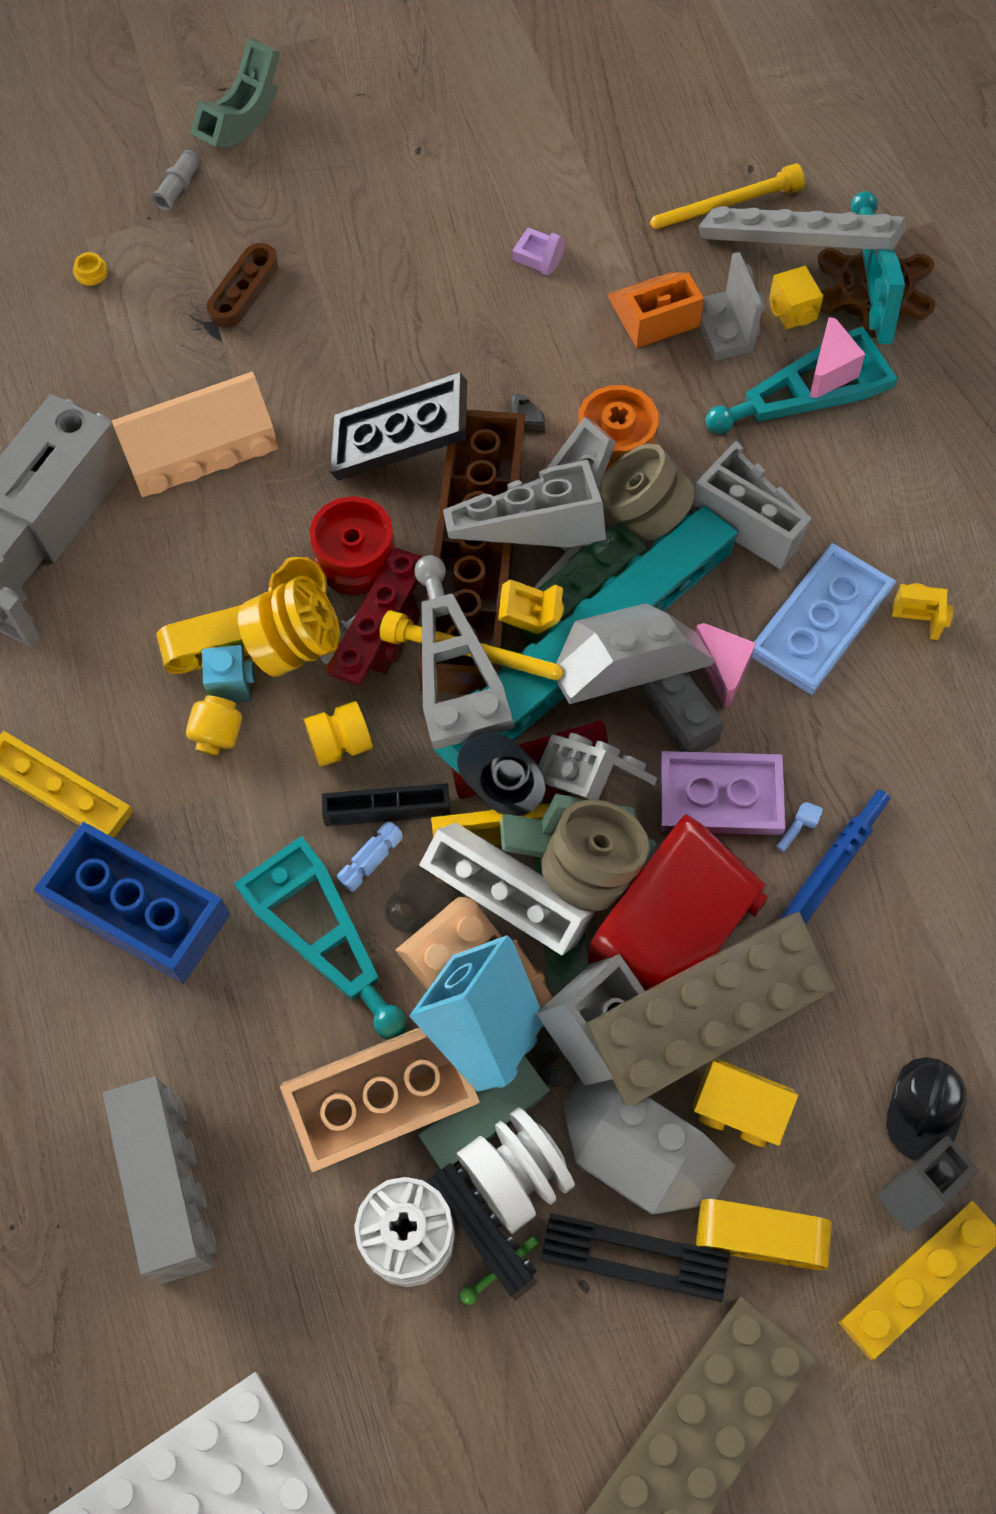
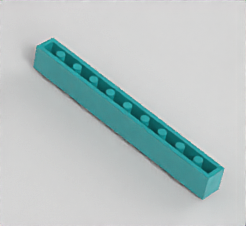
M705 505L693 515L690 513L686 514L682 521L677 524L675 530L669 535L664 534L659 537L652 545L651 550L645 555L634 557L620 576L617 578L615 576L610 577L596 596L591 600L586 598L581 601L572 616L564 622L560 620L550 628L547 636L538 644H530L521 654L556 664L575 621L645 603L665 612L731 555L738 531ZM505 666L497 672V675L503 684L515 728L496 734L507 736L515 741L564 699L565 696L556 680ZM477 689V690L473 691L471 694L476 693V692H480V690ZM466 741L436 750L433 748V751L459 773L457 758L460 748Z

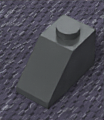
M946 1135L898 1175L877 1196L885 1205L888 1214L898 1221L909 1233L943 1208L978 1170L951 1138Z

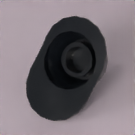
M496 733L479 734L468 739L460 748L457 758L460 775L486 804L497 813L523 816L534 811L542 802L546 791L545 777L533 761L531 755L507 736Z
M918 1058L905 1065L897 1078L887 1111L886 1127L891 1142L899 1152L910 1159H919L946 1135L953 1142L956 1139L966 1104V1089L961 1077L952 1066L940 1059Z

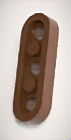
M265 243L250 245L233 265L207 302L208 314L214 325L227 328L238 324L278 269L276 251L272 246Z

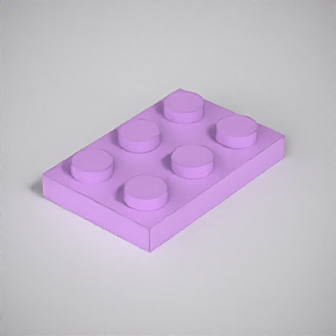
M662 751L660 757L661 832H671L685 814H688L711 833L783 835L785 832L783 756L780 754Z

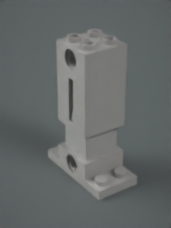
M52 394L46 398L0 455V632L30 648L35 645L41 636L32 623L34 618L22 606L27 599L22 586L43 559L53 564L56 562L129 467L113 423L108 417L101 413L93 414L82 409L79 404L71 399L63 400Z

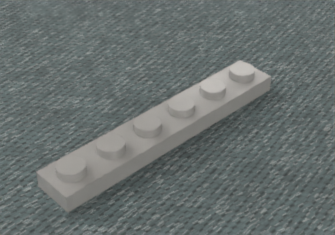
M719 206L711 209L698 226L701 239L893 250L906 231L905 217L890 216L888 214L859 215L853 212L839 214L823 213L817 210L797 212L789 209L776 211L760 210L755 207L735 209Z

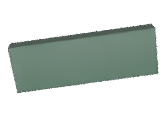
M525 1055L516 1067L518 1070L517 1075L508 1085L503 1088L494 1087L479 1092L476 1091L479 1104L436 1121L418 1135L440 1169H443L449 1163L456 1166L460 1162L456 1153L479 1136L489 1141L497 1135L495 1124L499 1121L509 1126L512 1123L510 1113L518 1107L527 1112L552 1093Z

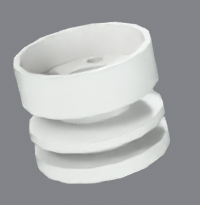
M519 1107L510 1113V1120L518 1133L517 1135L502 1121L495 1124L497 1135L502 1143L501 1147L495 1149L490 1142L479 1136L456 1153L462 1167L475 1187L511 1234L536 1216L535 1208L528 1196L535 1191L543 1200L551 1205L556 1201V1196L548 1182L549 1179L565 1194L575 1186L573 1178L566 1167L564 1156L556 1143L541 1125L534 1122Z
M409 1177L386 1180L371 1190L360 1205L354 1226L357 1247L374 1273L389 1284L412 1287L426 1284L443 1272L453 1256L456 1234L450 1208L438 1190L423 1180ZM402 1219H409L412 1227L417 1228V1230L409 1232L407 1240L401 1241L398 1233L393 1231V1229L401 1227Z

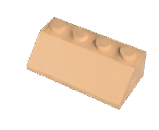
M253 371L112 420L142 498L151 494L161 493L168 488L187 481H195L201 476L231 468L235 464L251 458L262 457L278 449L274 428Z
M420 1028L285 1081L280 1086L312 1173L480 1103L473 1086Z

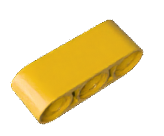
M241 605L168 624L159 629L156 635L165 671L171 674H182L203 668L202 649L242 645L245 656H249L238 626L237 617Z
M702 1199L700 1202L696 1246L730 1253V1256L810 1270H828L832 1221L816 1216L724 1200Z

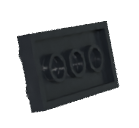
M461 372L335 414L330 473L339 481L466 440V378Z

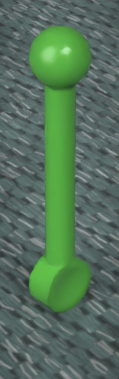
M532 1236L521 1245L516 1253L522 1258L540 1243L535 1236ZM490 1271L473 1286L463 1287L460 1292L461 1301L467 1305L475 1303L478 1293L497 1279L494 1272Z

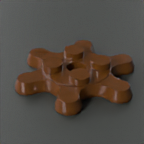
M834 248L823 249L818 255L819 268L824 273L834 277L837 283L835 286L821 291L823 300L820 310L825 314H834L844 309L852 315L860 314L863 317L862 324L865 331L870 337L877 338L875 330H871L869 327L871 305L863 252L851 256L843 254ZM914 254L906 259L898 258L905 282L899 313L909 315L916 320H924L933 313L935 302L928 295L920 293L915 288L914 282L926 278L932 272L934 262L932 258L925 254Z

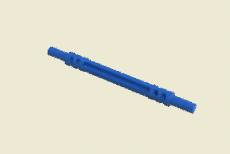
M877 790L859 816L851 818L778 920L789 914L800 912L805 925L873 832L871 826L891 800V797L885 791Z

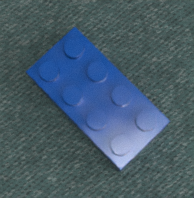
M84 821L33 889L49 908L183 985L230 916L222 898Z

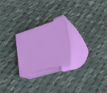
M527 228L512 250V260L549 276L558 266L566 248L565 237L556 233H551L549 236Z

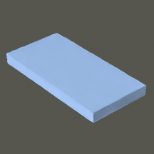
M831 543L754 641L756 644L752 658L813 696L893 590L897 581L836 544Z

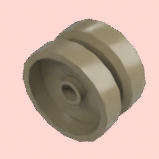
M651 443L638 446L620 457L606 472L598 489L603 509L613 519L617 520L618 524L632 540L642 543L655 540L671 531L690 510L695 497V485L679 467L675 466V462L660 445Z
M593 799L575 802L564 810L541 859L542 875L550 889L567 903L581 909L595 911L613 908L631 886L646 861L650 850L648 835L635 817L617 805Z

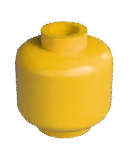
M206 695L204 700L193 704L186 728V736L190 741L197 743L196 751L219 756L220 749L230 750L235 747L242 723L241 712L235 709V702Z

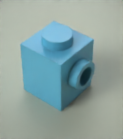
M242 645L202 649L203 685L207 695L224 698L235 703L250 701V683L255 682V670L253 660H246Z

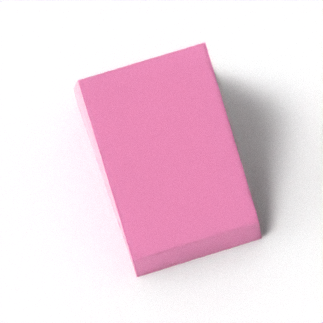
M828 318L810 397L819 398L860 376L865 353L836 318Z
M706 623L699 624L696 627V633L714 658L713 665L704 668L723 708L729 707L751 662L756 643Z

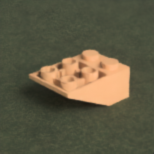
M457 897L395 949V951L420 983L428 990L452 955L496 940L502 936L472 898Z

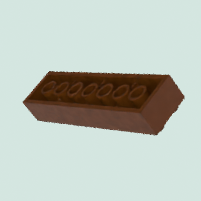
M467 410L466 440L447 446L433 556L440 558L446 568L445 577L441 582L444 594L454 595L479 643L503 649L506 623L499 621L498 617L502 584L511 579L514 543L451 539L448 537L443 510L482 494L499 495L508 491L507 484L517 480L521 481L525 449V414ZM449 614L435 618L436 631L457 637L461 636ZM422 643L418 663V675L421 691H423ZM462 655L436 663L437 692L471 694L477 689L482 691L487 686L472 657ZM491 663L497 673L501 669V665Z

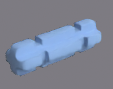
M385 822L377 831L378 836H372L351 859L353 862L351 866L346 864L338 873V882L350 892L355 891L364 882L363 876L368 877L389 854V848L394 849L402 840V831L392 822Z

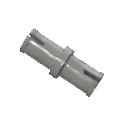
M184 150L175 165L169 167L164 173V181L152 196L154 204L161 210H170L180 193H185L189 188L191 177L201 165V159L195 152Z

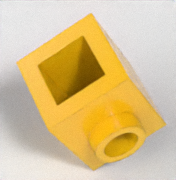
M805 265L774 275L769 300L774 316L780 318L785 329H789L799 325L804 326L818 320L823 294Z

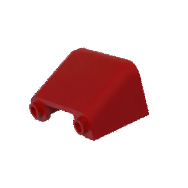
M685 814L594 935L590 944L588 965L620 954L644 991H647L718 953L741 919H744L749 913L756 917L769 897L763 893L766 884L706 827L688 814Z

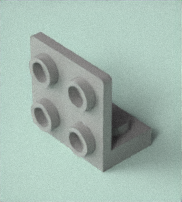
M738 252L732 254L726 291L703 296L704 304L699 328L713 361L752 353L756 337L760 335L761 313L765 311L764 296L761 291H757L755 288L751 266L745 264L741 253Z
M570 733L568 739L552 734L538 765L545 777V785L587 800H599L610 772L653 786L657 781V777L644 771L647 765L644 762L626 755L621 759L619 758L620 750L601 741H597L595 747H593L591 740L574 733Z

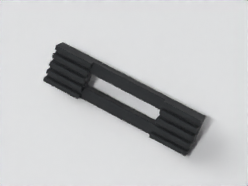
M550 1213L541 1255L542 1262L717 1302H722L724 1298L725 1281L729 1266L728 1261L730 1259V1253L620 1230ZM591 1239L681 1259L679 1274L674 1276L590 1257Z

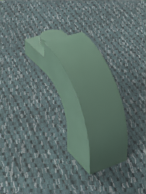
M247 38L239 71L232 87L224 97L217 101L198 102L190 134L215 147H231L244 141L260 125L274 100L278 85L272 83L281 52L256 39Z

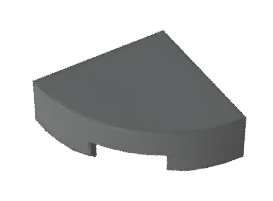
M513 393L511 413L525 414V431L545 433V417L542 410L540 411L537 406L531 403L527 396Z

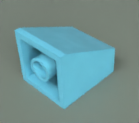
M508 935L452 955L409 1015L477 1092L494 1087L503 1088L508 1085L517 1075L518 1070L516 1067L523 1056L537 1043L536 1035L543 1026V1023L536 1014L541 1008L515 944Z

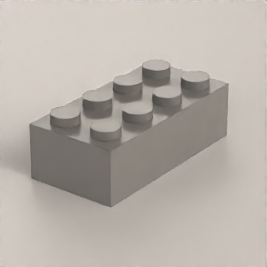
M157 1076L102 1092L140 1275L162 1285L214 1268L211 1255L217 1253V1244L211 1226L205 1227L201 1210L207 1208V1201L201 1182L195 1183L191 1166L197 1165V1158L191 1139L185 1140L181 1123L187 1122V1114L181 1096L176 1097L171 1086L166 1087Z

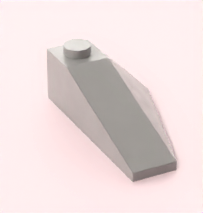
M588 460L549 467L539 471V479L524 485L521 481L517 480L507 484L508 491L499 495L482 494L444 509L443 513L448 537L451 539L556 547L587 546L594 542L606 540L603 503Z

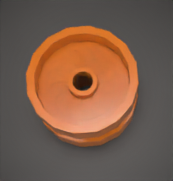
M609 385L595 390L584 399L578 411V425L584 417L593 420L616 441L604 475L620 457L630 450L648 443L656 444L659 426L658 410L652 399L641 390L626 385Z

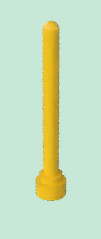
M798 163L785 166L781 172L777 173V177L653 216L650 221L651 227L661 229L707 214L713 207H729L779 190L782 193L787 192L788 194L801 191L805 187L803 170Z
M389 610L381 622L380 638L382 641L399 645L401 642L407 643L409 640L422 643V627L413 625V621L408 619L406 614ZM436 631V643L457 637ZM480 643L491 663L552 680H558L563 675V668L559 664Z

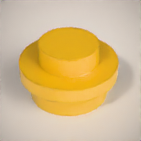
M86 252L75 259L73 274L80 284L91 286L102 282L107 277L108 267L98 254Z

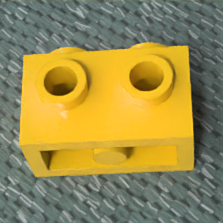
M715 1058L708 1062L692 1107L694 1112L700 1114L698 1120L701 1123L722 1131L726 1124L742 1131L740 1138L765 1148L767 1141L777 1146L780 1145L798 1094L793 1088Z

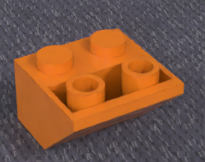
M670 272L608 293V299L636 349L700 327L704 297L690 273Z

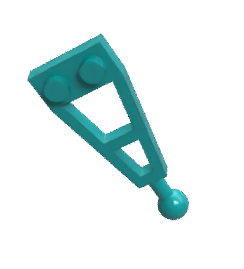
M869 191L859 192L851 201V212L859 215H878L875 214L878 209L876 196ZM862 249L871 305L869 327L871 330H875L878 344H893L905 288L900 263L894 249Z
M862 326L847 332L865 353L860 376L851 381L853 385L836 388L819 398L810 397V391L801 379V376L817 366L821 346L747 391L744 403L732 408L722 405L711 408L706 415L705 423L710 432L721 435L730 431L734 422L754 415L757 422L865 400L895 388L898 378ZM786 385L794 397L767 404L763 401V399Z
M302 836L233 883L263 924L351 1001L359 996L374 1014L373 1026L380 1037L389 1040L405 1032L407 1028L406 1014L401 1008L388 1005L375 989L374 985L379 982V978L325 865ZM317 879L339 925L310 946L278 918L272 910ZM346 940L362 971V974L353 981H349L324 958L325 955Z

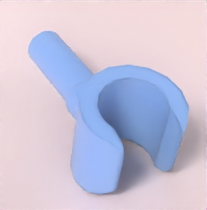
M809 802L801 804L791 827L778 842L776 848L781 852H785L800 832L802 825L815 830L823 808Z

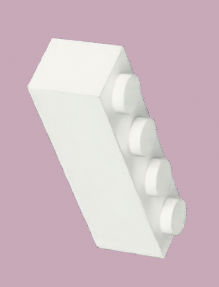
M458 823L437 829L419 865L560 955H564L578 944L596 912L595 910L581 909L565 902L550 889L544 876Z

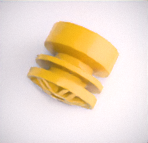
M298 576L287 584L279 585L273 592H264L244 602L239 607L238 626L244 646L257 666L272 677L282 676L296 670L306 661H315L323 655H329L335 652L340 644L341 633L334 608L320 586L307 576Z

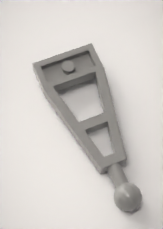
M433 555L420 558L415 565V577L419 583L426 586L429 600L422 602L423 710L434 750L465 742L479 734L498 733L515 728L502 682L454 595L444 594L441 582L445 577L446 568L443 561ZM449 614L461 636L436 643L435 618ZM470 653L489 689L437 703L436 663Z

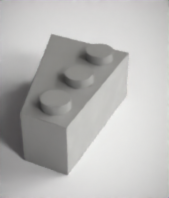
M735 441L696 482L695 497L688 513L693 515L705 505L738 531L736 543L781 570L801 547L812 518L782 487L776 489L764 476L765 469L759 463L753 465L742 454L743 447Z

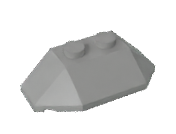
M645 603L575 621L556 663L563 668V675L556 682L569 704L712 666L714 658L695 631L668 613Z
M579 1078L562 1104L575 1163L651 1215L700 1207L702 1199H716L736 1167L703 1132L651 1098L647 1097L635 1105L625 1106L613 1079L584 1085Z

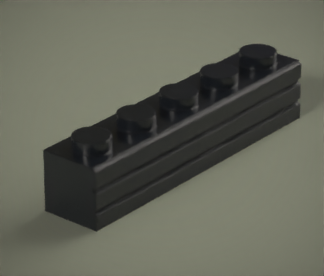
M448 783L321 793L322 817L325 826L423 819L451 815Z
M449 1163L437 1172L436 1175L428 1179L433 1188L441 1193L452 1215L515 1301L538 1283L533 1276L537 1273L536 1269L528 1258L522 1261L516 1251L520 1247L510 1234L505 1237L499 1228L503 1226L502 1222L493 1211L490 1214L487 1213L483 1207L487 1203L477 1188L473 1192L466 1184L470 1181V1178L461 1166L456 1169Z

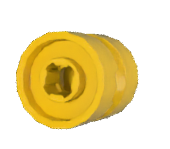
M357 701L336 707L333 716L322 712L303 719L320 767L340 761L344 752L355 756L373 749L371 738Z

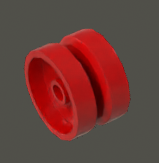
M350 496L333 500L317 512L309 529L315 562L320 564L326 574L327 586L339 593L349 595L369 593L392 550L395 548L390 516L381 505L368 498Z

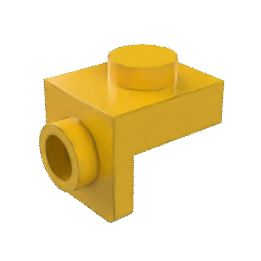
M508 580L502 584L498 620L535 634H540L557 624L562 617L564 611L562 602L563 587L553 585L549 589L541 591L517 581Z
M919 583L900 584L892 603V617L930 621V639L938 640L944 627H950L953 617V605L947 604L948 589L926 587Z

